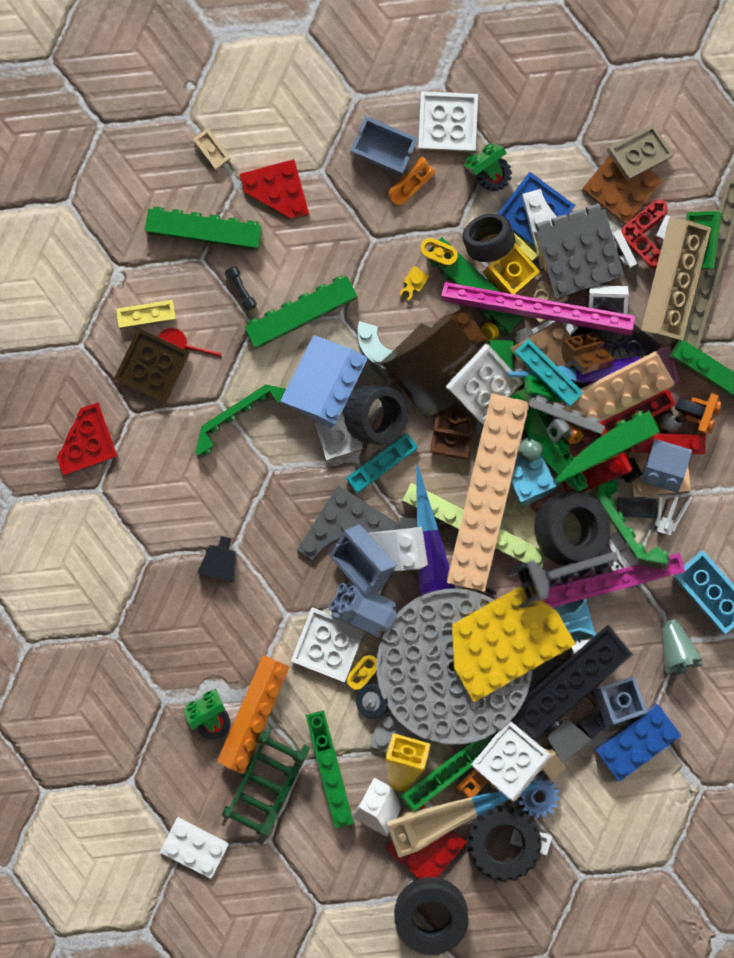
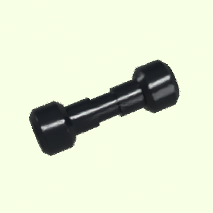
M237 266L230 267L224 274L227 280L231 281L237 289L238 295L242 300L240 305L246 312L254 309L257 306V302L245 290L240 278L241 272Z

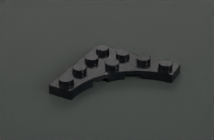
M604 297L593 308L623 314ZM635 323L632 335L578 325L570 333V336L574 337L593 331L605 342L603 348H627V350L635 352L642 357L656 352L661 347L660 343L641 330Z

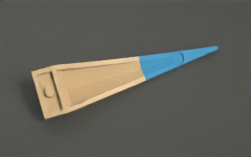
M538 782L529 783L521 794L538 787ZM500 790L405 813L403 817L387 821L398 856L401 857L419 851L444 834L485 811L510 800V798Z

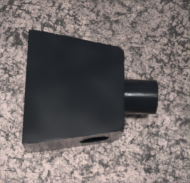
M220 536L218 547L209 545L197 574L234 583L237 552L229 550L232 538Z

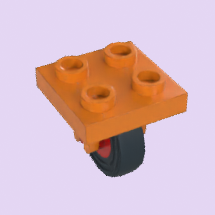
M711 393L708 402L692 397L691 401L681 399L677 401L675 410L684 414L686 421L700 425L698 429L699 435L707 437L708 433H712L715 425L713 417L714 415L718 416L721 408L718 395Z

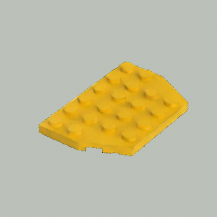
M521 586L452 624L454 668L473 702L576 645L558 612L542 601L536 606L520 609L519 605L527 600L524 589Z

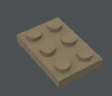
M653 124L607 149V153L627 182L674 156V153Z

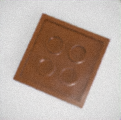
M608 156L582 190L621 222L627 224L663 180L649 170L627 182L612 158Z

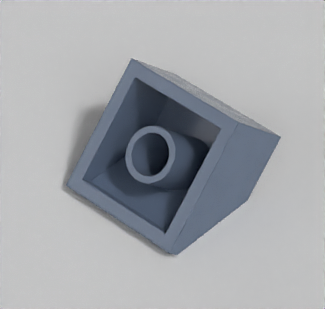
M654 439L643 468L641 482L678 493L685 477L692 450Z

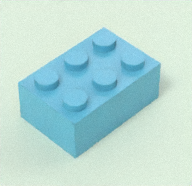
M529 437L520 440V443L523 440L527 439L528 441H530L531 439ZM517 453L510 484L521 507L556 492V485L553 484L554 480L542 455L538 461L533 462L530 460L528 462Z

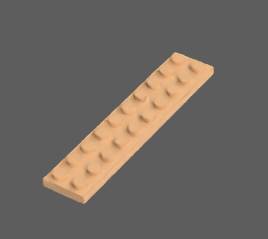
M491 393L447 583L485 591L529 406L526 401Z

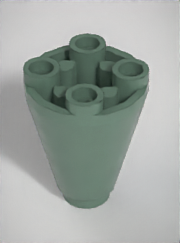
M677 619L664 622L662 624V642L666 674L676 673V675L687 672L686 668L702 666L701 655L681 624L677 622Z

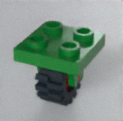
M490 143L481 149V153L478 155L473 154L466 159L467 162L463 164L467 172L477 175L476 179L483 188L490 191H498L499 189H505L504 186L509 185L508 181L512 179L510 177L512 170H510V164L501 158L507 154L504 147Z

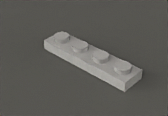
M538 395L536 398L530 396L528 404L531 407L602 434L604 426L600 424L601 420L590 416L587 419L582 417L583 413L572 409L569 412L564 410V405L556 402L554 405L547 403L548 399Z

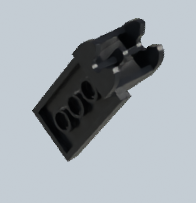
M615 551L551 570L547 573L533 560L513 567V570L507 572L508 576H519L522 584L521 587L524 589L527 597L525 603L519 606L520 609L536 606L548 597V589L554 588L555 584L561 582L562 585H565L577 577L581 580L589 577L594 572L596 575L607 571V568L614 566L613 563L619 557Z

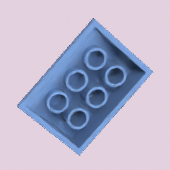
M313 335L280 402L331 429L336 424L368 357L348 347Z

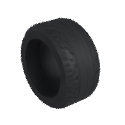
M484 214L473 219L465 227L463 242L468 255L472 259L479 262H493L503 258L512 250L515 243V235L511 223L506 217L499 214ZM499 234L489 241L479 242L488 235Z

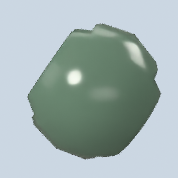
M527 439L523 440L518 448L519 456L528 462L530 460L533 462L538 461L543 451L541 444L532 439L530 441Z

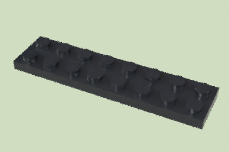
M606 625L530 691L522 706L510 721L535 741L634 654L611 626Z

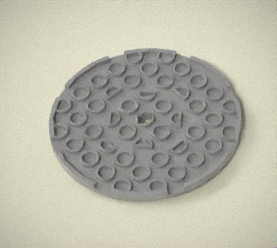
M466 589L433 591L414 599L396 614L390 629L384 632L377 654L379 688L383 698H388V707L392 714L413 733L425 739L443 744L471 743L484 739L503 728L522 706L529 689L532 670L473 702L457 672L451 671L448 667L449 663L454 661L452 624L489 604L494 599Z

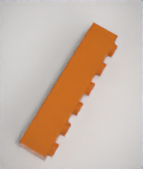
M262 655L217 762L229 769L244 774L290 666Z

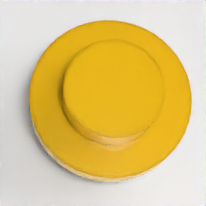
M487 322L481 327V332L486 341L498 338L499 331L493 323Z

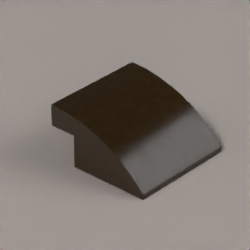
M445 314L432 328L421 323L381 364L424 417H428L459 401L446 386L479 350L453 317Z

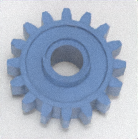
M539 775L538 779L534 777L530 783L538 782V787L519 795V797H522V800L518 801V803L524 804L522 810L526 811L528 809L529 816L535 813L536 818H539L540 814L547 817L546 812L554 813L551 809L552 807L558 808L555 801L560 800V797L556 796L560 791L559 789H554L555 782L549 784V777L543 780L542 775ZM541 791L544 794V798L542 801L537 802L534 800V794Z

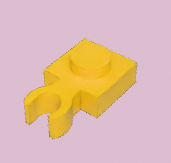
M413 266L403 281L407 284V287L400 291V296L404 292H408L410 296L407 298V301L411 300L412 292L414 290L420 292L430 276Z

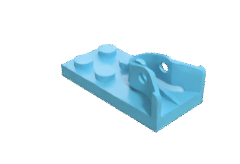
M587 598L553 607L558 612L574 641L596 635L587 605Z

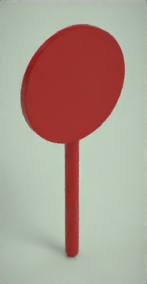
M167 328L158 336L185 350L187 348L219 357L222 356L219 352L187 345L185 334L177 328Z

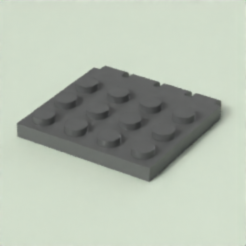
M600 204L586 207L585 210L579 209L570 212L568 216L564 214L552 218L551 223L549 220L535 225L537 231L533 233L553 299L624 276L605 210H601Z

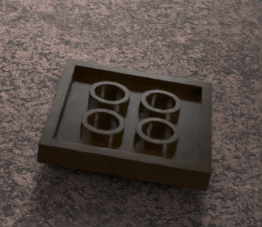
M138 328L114 380L166 404L191 352Z

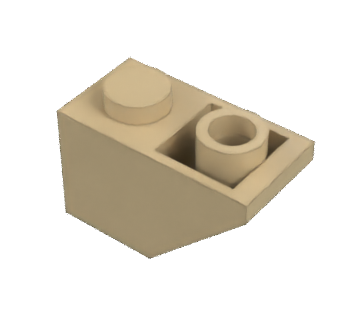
M545 748L544 750L552 757L543 766L542 770L552 780L565 770L566 767L552 749L546 750Z

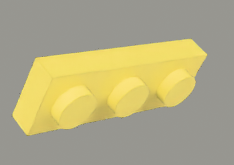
M173 300L116 309L119 328L176 320Z

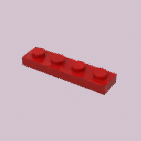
M656 434L629 448V453H649L654 439L690 449L692 450L691 454L704 455L705 435Z
M623 452L582 471L581 473L585 476L588 487L581 490V492L588 491L631 471L632 468L625 453ZM562 481L566 492L575 491L565 481Z

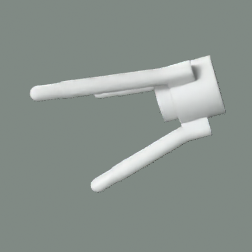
M658 497L657 518L655 526H658L657 531L671 535L672 531L675 532L677 524L686 511L692 497H688L675 521L672 520L678 497L674 498L668 517H663L662 520V497Z

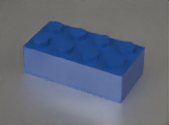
M659 704L651 706L647 709L648 713L638 716L594 749L617 781H622L682 736Z

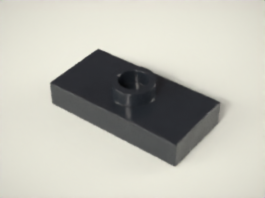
M617 497V513L621 512L624 517L656 518V499Z

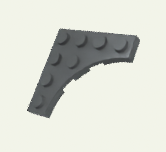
M338 485L297 550L313 560L325 546L340 538L344 530L360 524L367 533L398 530L399 524Z

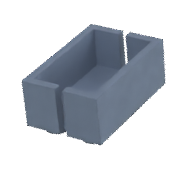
M365 116L358 131L359 135L356 136L350 149V155L403 177L409 164V159L412 157L418 143V138Z
M360 524L344 530L338 540V544L335 545L329 555L365 597L381 591L388 580L387 578L390 577L397 566Z

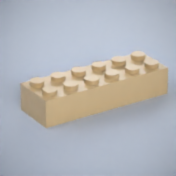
M669 217L641 330L669 338L684 339L711 231L710 227L684 219Z

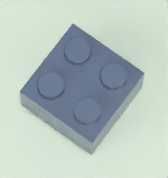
M635 676L593 690L605 727L648 713Z

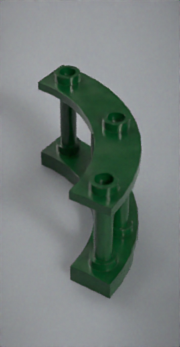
M271 727L268 728L266 733H261L257 741L260 746L249 768H246L244 774H241L240 778L243 781L230 807L225 806L221 815L224 818L221 823L222 826H225L228 818L256 831V834L259 835L256 843L262 846L311 748L304 744L301 751L298 749L294 750L269 738L272 731ZM266 744L292 757V760L295 761L294 765H289L288 767L262 754L264 745ZM257 760L285 773L284 776H287L284 785L280 784L278 786L252 773ZM249 779L275 792L278 798L274 806L271 804L267 805L242 793L247 780ZM239 799L265 812V815L268 816L265 824H258L233 812L232 810L237 800Z

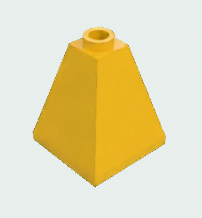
M397 734L392 735L385 763L389 786L393 790L405 792L421 775L425 767L430 747L429 743Z

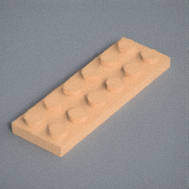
M654 352L580 389L583 395L570 407L562 400L559 404L564 405V410L569 412L574 409L583 413L582 417L587 419L592 416L603 421L674 386V382L657 352ZM577 424L580 431L587 429Z

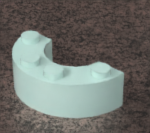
M359 321L358 342L363 355L368 357L367 360L372 365L387 371L381 362L393 350L385 348L380 343L377 336L378 326Z

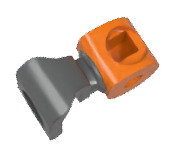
M562 418L555 419L546 429L554 444L561 437L566 438L569 444H576L583 438V433L578 429L577 424L570 421L566 422ZM554 427H556L558 431V434L555 438H553L552 436V429Z

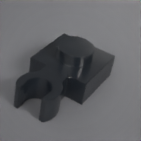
M600 711L598 716L595 712H592L578 724L590 739H593L606 728Z

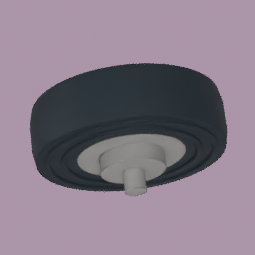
M379 684L365 685L357 693L356 706L364 717L370 719L380 718L389 710L388 698H383Z

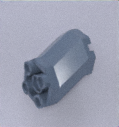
M350 581L346 584L341 583L338 586L337 593L329 604L332 616L377 638L381 636V631L386 632L390 629L396 617V611L393 610V607H396L394 602L377 593L365 597L354 583Z

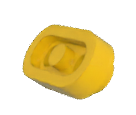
M427 238L421 243L420 250L426 258L445 266H450L456 262L458 254L454 247L433 238ZM427 246H432L434 250L428 252L426 248ZM446 253L451 254V258L445 259L444 255Z
M366 655L358 662L347 677V683L352 689H361L377 671V659L372 655ZM371 661L373 663L372 668H366L365 663ZM355 676L360 677L359 683H354L353 678Z

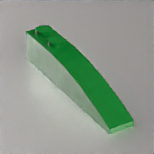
M685 340L678 341L668 358L734 399V372Z
M640 411L632 415V420L626 422L624 419L616 423V428L597 439L573 459L557 476L553 484L556 485L658 434L660 431L650 412L648 411L643 414Z
M496 731L484 739L468 743L401 794L399 798L409 812L416 811L470 769L472 763L498 732Z

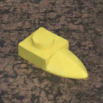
M514 234L515 243L533 262L538 255Z

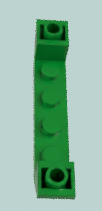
M265 384L203 424L200 429L195 452L197 456L200 457L202 455L204 458L213 452L212 448L215 446L207 433L213 434L221 429L220 425L224 422L227 424L231 423L241 411L244 414L253 408L252 404L259 401L261 403L268 399L269 393L273 395L279 405L282 404L280 400L286 388Z
M609 480L601 484L597 499L602 504L608 518L637 562L641 565L665 570L670 568L668 562L670 558L665 550L661 551L657 546L646 553L642 543H637L634 539L636 535L632 528H627L624 524L626 520L622 513H617L614 509L616 505L610 496L618 492V480Z

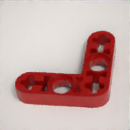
M660 199L653 201L625 224L621 230L627 244L651 269H656L658 262H652L649 255L650 251L654 258L658 257V260L661 251L644 234L668 213L667 203ZM657 206H658L659 208L662 207L663 211L660 212V211L658 210V211L656 212V207H657ZM643 217L650 219L647 225H641L639 221ZM626 231H633L636 240L634 241V238L631 235L627 236ZM645 242L648 247L645 250H639L637 245Z

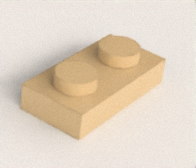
M209 128L193 138V141L215 170L231 160V157Z

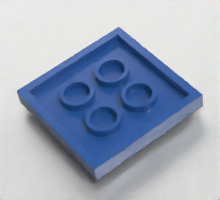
M529 171L498 214L506 217L511 223L513 231L534 246L521 194L541 189L547 205L557 217L564 214L568 216V213L573 210L575 204Z

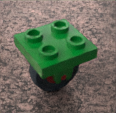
M217 689L207 691L200 699L189 702L183 708L191 729L193 730L197 727L198 732L204 738H221L230 728V717L225 710Z

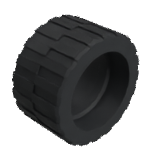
M373 385L359 387V389L353 391L345 404L344 422L347 431L354 439L360 442L379 445L393 443L402 436L406 429L409 414L407 403L402 394L391 387ZM379 399L383 406V420L379 428L373 431L369 423V411L373 402Z

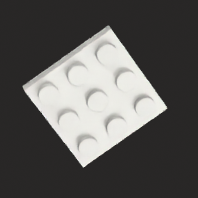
M421 91L418 149L475 152L478 94Z
M485 344L446 387L480 423L484 424L491 393L510 397L523 382L519 378L508 377V373L513 371L490 346Z
M312 607L291 661L345 682L364 631L335 618L331 614Z
M509 721L472 763V766L511 800L515 801L552 756Z

